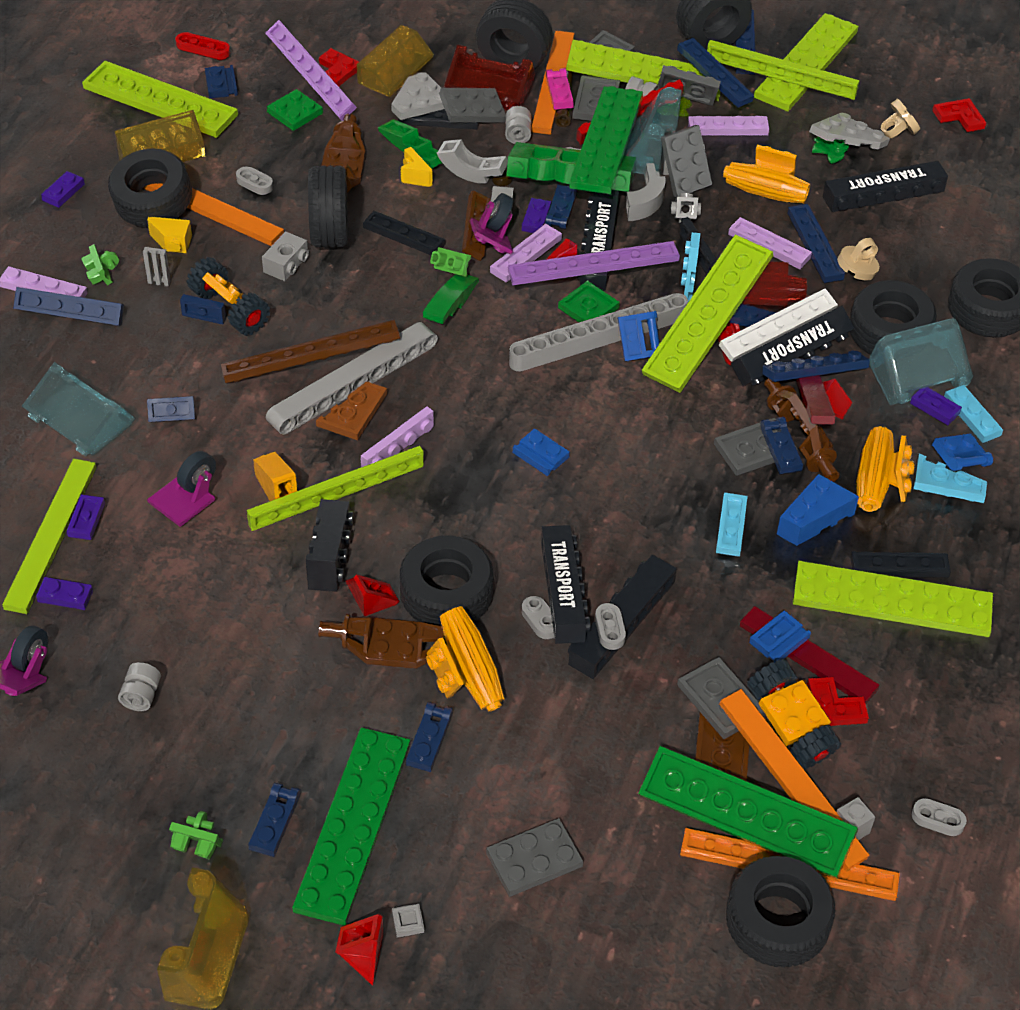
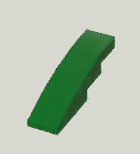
M394 119L378 127L379 132L403 153L404 149L412 147L431 169L442 163L437 155L439 150L433 148L430 140L420 137L417 128Z
M458 274L451 277L428 303L423 311V318L443 324L448 316H453L457 308H462L479 282V278Z

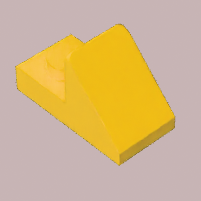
M412 147L404 149L401 182L426 187L432 186V169Z

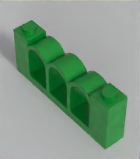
M516 142L508 156L507 176L525 179L529 177L543 181L555 179L558 182L570 184V179L581 150ZM623 156L612 190L629 192L635 175L636 157Z

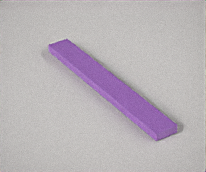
M280 20L266 32V35L342 121L345 114L349 113L350 115L357 108Z
M674 241L508 265V274L512 285L674 262L679 261L680 255Z

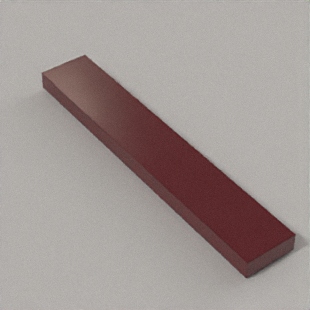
M820 375L797 378L796 381L810 422L812 424H835V414Z
M754 606L740 621V627L754 635L774 618ZM810 640L805 641L787 656L820 678L833 677L836 688L848 696H864L865 704L879 689L878 683Z

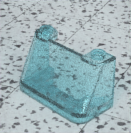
M673 87L662 89L637 119L624 156L636 157L635 173L645 175L646 163H654L655 170L659 171L660 174L661 137L667 131L674 133L677 130L682 90Z
M954 318L887 335L877 342L869 358V365L890 405L907 403L911 400L915 390L948 381L954 387L967 386L973 378L962 332Z
M56 362L52 364L22 405L24 409L29 411L26 416L36 423H39L40 420L65 436L77 445L75 450L85 457L88 454L93 456L130 427L136 419L120 405L83 383Z

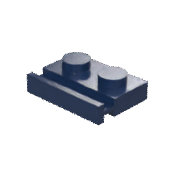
M230 65V68H224V66L205 68L209 98L228 97L229 94L238 96L233 65Z

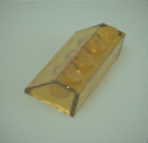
M400 25L357 64L358 84L390 97L405 83L409 76H413L433 57V53L416 30Z
M194 110L115 131L119 160L133 152L151 148L171 152L179 157L182 162L205 156L204 142Z

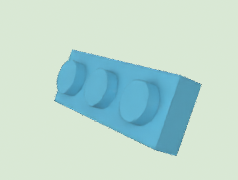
M965 385L945 392L944 397L962 407L959 416L982 443L1002 435L1003 429Z
M724 493L716 553L740 556L748 496Z

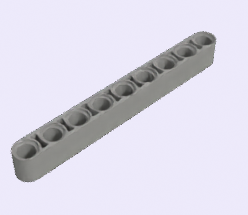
M675 293L517 341L510 346L509 366L512 370L524 371L621 341L617 317L657 311V329L673 325L687 305L688 299L683 294ZM647 319L641 320L643 334L649 332Z
M418 322L400 332V339L390 343L379 344L274 405L268 410L266 420L280 434L285 435L344 401L350 393L366 381L374 383L434 347L438 337L426 325Z

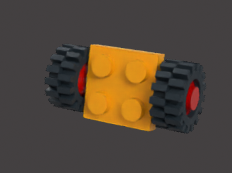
M207 257L206 260L202 258L200 259L201 263H195L196 267H192L190 269L192 273L187 275L189 278L187 279V286L200 298L211 299L212 295L217 296L218 292L231 303L233 309H229L228 313L230 315L228 319L230 321L228 322L245 336L248 334L253 335V331L258 332L259 327L263 328V322L268 321L266 316H270V307L255 293H248V295L240 293L235 285L231 282L227 283V274L229 273L215 258Z
M785 659L777 660L775 663L772 662L769 666L763 667L761 671H757L755 676H752L747 682V686L759 702V706L784 744L788 746L794 743L790 749L794 758L803 769H808L815 766L816 763L819 764L822 760L829 758V755L834 754L835 750L840 748L841 742L829 725L831 721L804 681L801 680L795 683L797 676Z

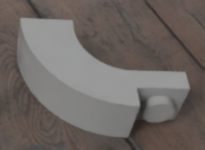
M462 139L444 141L437 152L441 162L452 173L462 179L475 183H487L490 176L497 177L502 175L508 164L506 156L483 158L474 155L465 147Z
M646 163V186L638 191L627 192L626 213L628 221L640 220L652 215L660 208L663 202L665 176L660 177L659 171L655 170L654 163Z

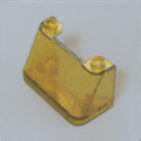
M192 867L187 886L189 892L196 898L194 912L200 914L189 947L172 946L166 949L161 956L157 971L165 1001L213 1009L218 1007L225 997L247 928L248 912L241 902L210 871Z

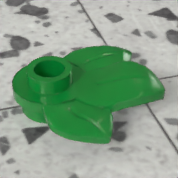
M816 137L814 138L816 143L813 146L812 153L827 154L828 161L832 164L844 158L849 144H845L844 140L834 139V142Z

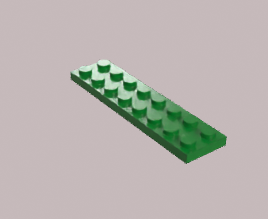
M613 86L603 87L570 179L571 189L611 194L643 99V91L621 89Z
M360 728L293 904V913L346 926L411 745L410 739Z
M659 746L638 793L643 798L780 856L803 861L818 872L835 879L839 877L858 832V827L662 746Z

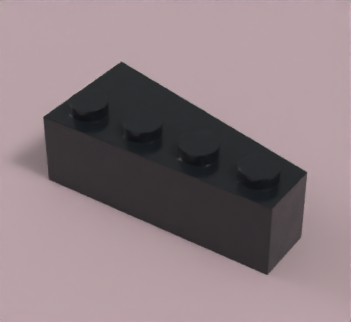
M320 500L316 516V526L313 528V538L309 544L310 552L306 555L305 559L308 590L337 592L339 582L344 580V568L341 567L342 563L347 562L348 550L345 549V544H350L351 530H348L349 525L353 526L354 511H350L349 501Z

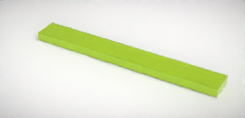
M710 40L708 43L707 51L722 64L855 100L859 80Z
M420 446L248 509V525L251 531L318 507L321 499L336 500L424 466L423 450Z
M79 459L72 460L2 604L4 610L28 614L66 534L80 495H84L96 470L95 462Z

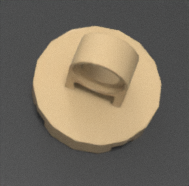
M896 99L890 103L895 113L882 123V132L885 136L893 138L907 128L915 135L920 130L918 123L908 113L903 103ZM895 125L893 129L887 131L889 127Z
M871 238L861 240L856 246L844 247L837 258L840 267L846 273L850 270L852 273H855L854 278L860 280L873 279L880 267L875 258L878 247Z

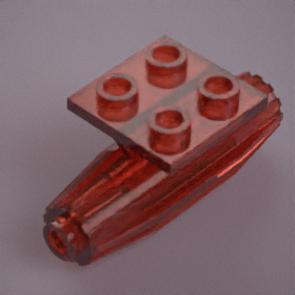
M769 262L742 301L743 305L787 306V302L803 300L807 294V279L788 275L789 262Z

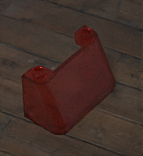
M457 45L444 88H495L505 110L508 111L511 107L522 105L535 77L531 60L523 59L520 65L516 61H514L513 65L478 58L477 53L473 52V55L467 53L466 46Z

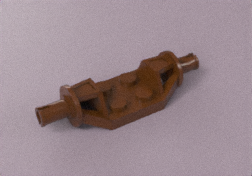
M349 113L345 114L344 121H340L334 126L333 135L325 147L321 165L326 167L342 166L346 169L347 193L352 187L361 184L366 157L365 148L361 140L362 132L356 124V116L351 114L350 119H348Z
M769 378L766 379L764 385L770 392L766 402L769 409L775 410L779 417H785L786 422L799 419L802 429L808 435L799 447L807 459L806 466L811 472L821 471L825 478L832 482L836 481L840 476L833 465L837 454L820 424H812L810 422L805 404L798 397L796 390L792 386H781L779 381L774 382Z
M346 614L342 623L320 621L318 631L319 637L341 638L342 648L350 650L363 662L371 665L417 669L427 663L426 656L429 649L422 651L424 642H436L439 638L443 637L447 645L442 625L381 618H351V614ZM351 634L363 636L364 645L350 639Z

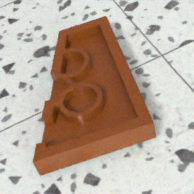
M366 381L350 393L346 401L340 405L336 404L333 406L329 414L325 417L320 416L316 420V426L358 440L386 397L387 388Z

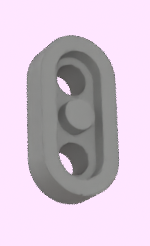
M241 167L237 170L236 179L239 185L260 195H266L273 190V181L270 176L252 167Z
M531 596L526 598L522 603V615L540 638H554L550 607L540 597Z
M611 603L601 604L596 609L595 614L600 643L603 647L610 650L619 649L624 645L626 636L620 609Z
M930 799L918 800L912 810V818L915 823L949 836L961 834L967 821L965 814L961 810Z

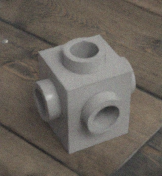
M681 193L680 197H676L675 202L671 203V214H675L674 219H679V223H681L682 218L689 217L690 220H696L697 215L700 216L701 203H698V198L693 197V194ZM683 205L689 207L688 213L682 212L681 208Z

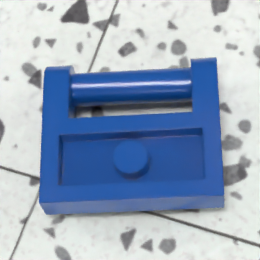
M657 311L617 317L624 361L651 357L660 344L656 324ZM647 319L652 349L647 351L641 320Z
M972 434L935 438L932 444L952 471L975 465L990 466L993 463L992 454L985 452Z

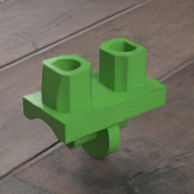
M95 244L89 246L90 254L81 258L85 268L88 270L86 272L88 279L93 285L104 281L107 285L113 283L108 269H114L119 263L117 254L105 251L101 255L98 254Z
M438 247V251L432 252L430 263L434 264L435 269L467 276V267L471 255Z
M200 811L196 817H187L186 823L194 825L193 828L171 822L169 830L173 835L170 847L174 850L186 852L192 839L198 841L194 854L210 859L216 846L221 847L223 839L219 838L218 834L204 831V828L208 830H213L214 822L207 821V812Z

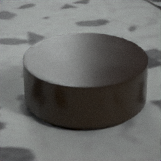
M505 168L502 175L492 176V182L497 186H507L512 182V177L507 176V168Z

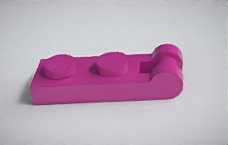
M561 68L559 71L546 70V81L554 110L573 108V98L567 79L566 68Z

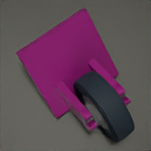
M504 193L499 194L493 202H488L481 219L477 221L471 218L470 224L478 241L484 244L486 242L492 244L493 248L500 253L507 252L512 254L513 249L509 239L504 235L513 215L510 212L513 205V199Z
M197 451L191 454L181 465L177 477L147 499L148 503L181 527L215 501V497L208 492L209 482L216 470L215 459L204 451Z
M37 626L26 627L17 639L14 640L6 659L0 661V689L4 690L6 694L18 696L46 682L47 677L38 674L47 653L48 634L45 630Z

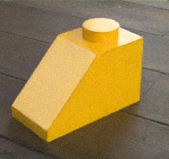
M148 217L150 236L163 249H166L168 252L187 253L192 238L190 220Z

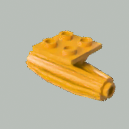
M757 145L755 164L731 162L729 166L726 165L723 173L727 183L748 193L777 201L804 204L810 190V183L795 177L797 155L787 151L775 150L769 146Z
M882 426L871 429L862 449L856 480L857 496H859L857 504L864 511L872 512L881 507L889 484L899 488L901 502H906L907 492H911L912 488L910 475H914V461H910L912 446L907 444L906 436H901L899 452L894 453L892 431Z
M463 606L443 613L440 616V621L447 645L443 637L439 638L428 650L426 656L428 666L431 670L435 671L438 678L437 685L441 693H445L448 699L465 684L481 710L487 708V711L491 712L502 706L501 701L505 699L497 668L480 631Z

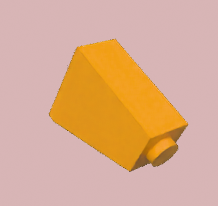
M276 452L253 459L255 475L269 501L297 492L296 474Z

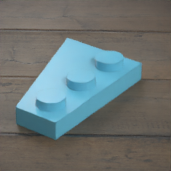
M692 232L691 241H686L685 254H689V257H684L683 270H687V273L682 272L681 285L685 286L684 295L687 297L688 302L693 296L700 233Z
M919 454L914 489L984 503L987 481L963 471L953 472L946 469V464L939 461L937 464L931 463L926 460V456Z

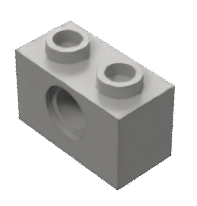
M285 231L262 256L263 272L286 281L290 275L295 273L298 266L307 260L309 255L307 240Z

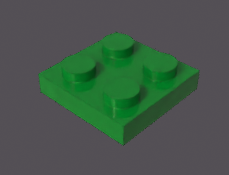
M296 89L268 105L267 113L294 131L323 114V107Z
M586 281L559 301L558 309L580 323L615 312L619 309L620 302L589 281Z

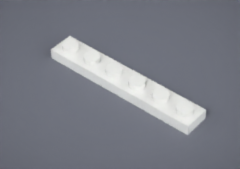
M823 289L721 340L719 346L729 360L733 362L762 345L836 309L838 304L829 292Z

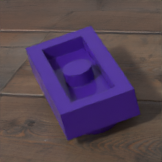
M66 171L41 194L42 201L59 208L85 185L84 178Z
M531 198L522 223V231L534 233L545 225L551 201Z
M925 385L912 396L910 404L946 425H949L960 414L962 409L958 404Z
M80 495L67 528L68 537L92 540L105 505L103 497Z
M44 577L36 597L40 603L85 610L93 588L89 584Z

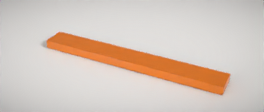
M555 31L546 70L559 71L561 68H566L572 41L574 40V33ZM545 71L531 132L551 135L557 109L554 110Z
M154 183L143 188L152 192L163 184ZM192 188V198L187 208L269 246H272L284 233V229Z
M742 689L720 701L719 705L791 800L843 821ZM856 837L843 865L846 872L869 857L868 852Z
M685 828L680 856L742 869L758 859L780 856L745 840ZM860 864L847 872L842 867L838 879L818 872L825 878L831 888L896 901L900 875L898 872Z

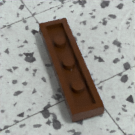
M473 190L468 197L462 252L480 261L484 257L486 244L481 243L475 238L470 220L474 218L479 221L491 199Z

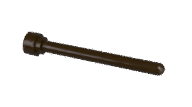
M566 70L571 90L573 72ZM568 108L560 109L555 115L556 125L559 127L569 126L571 114Z

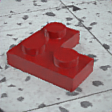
M332 48L319 57V64L329 68L325 72L338 87L361 69V62Z
M970 98L934 104L932 111L940 123L959 120L966 132L985 129L986 121Z
M833 677L808 679L807 687L831 721L830 726L866 724L868 722L869 716L864 696L838 698Z

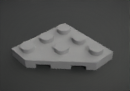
M426 72L409 76L392 102V112L400 120L445 109L439 95L441 87Z
M839 113L812 124L809 131L826 141L834 142V139L844 140L845 144L855 146L871 144L870 148L881 149L887 146L890 140L882 131L873 130L867 127L866 123L851 119V116L846 113Z

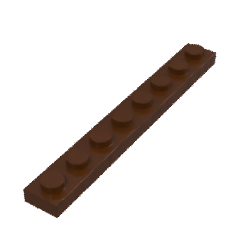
M395 320L223 363L221 367L225 383L238 382L248 377H257L264 373L281 371L287 367L304 365L307 362L318 359L324 360L330 356L347 354L353 350L366 349L381 343H390L400 339Z

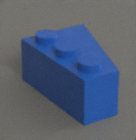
M818 474L780 516L777 535L798 546L820 534L822 529L828 526L833 527L844 517L855 515L859 496Z

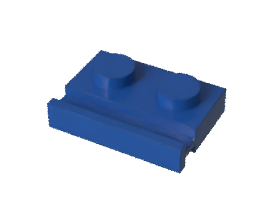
M535 428L522 438L517 446H513V453L546 476H549L552 470L557 469L569 458L570 451Z
M784 610L752 635L749 643L764 656L774 660L775 663L777 660L781 661L807 641L810 638L811 632L802 628L803 625Z

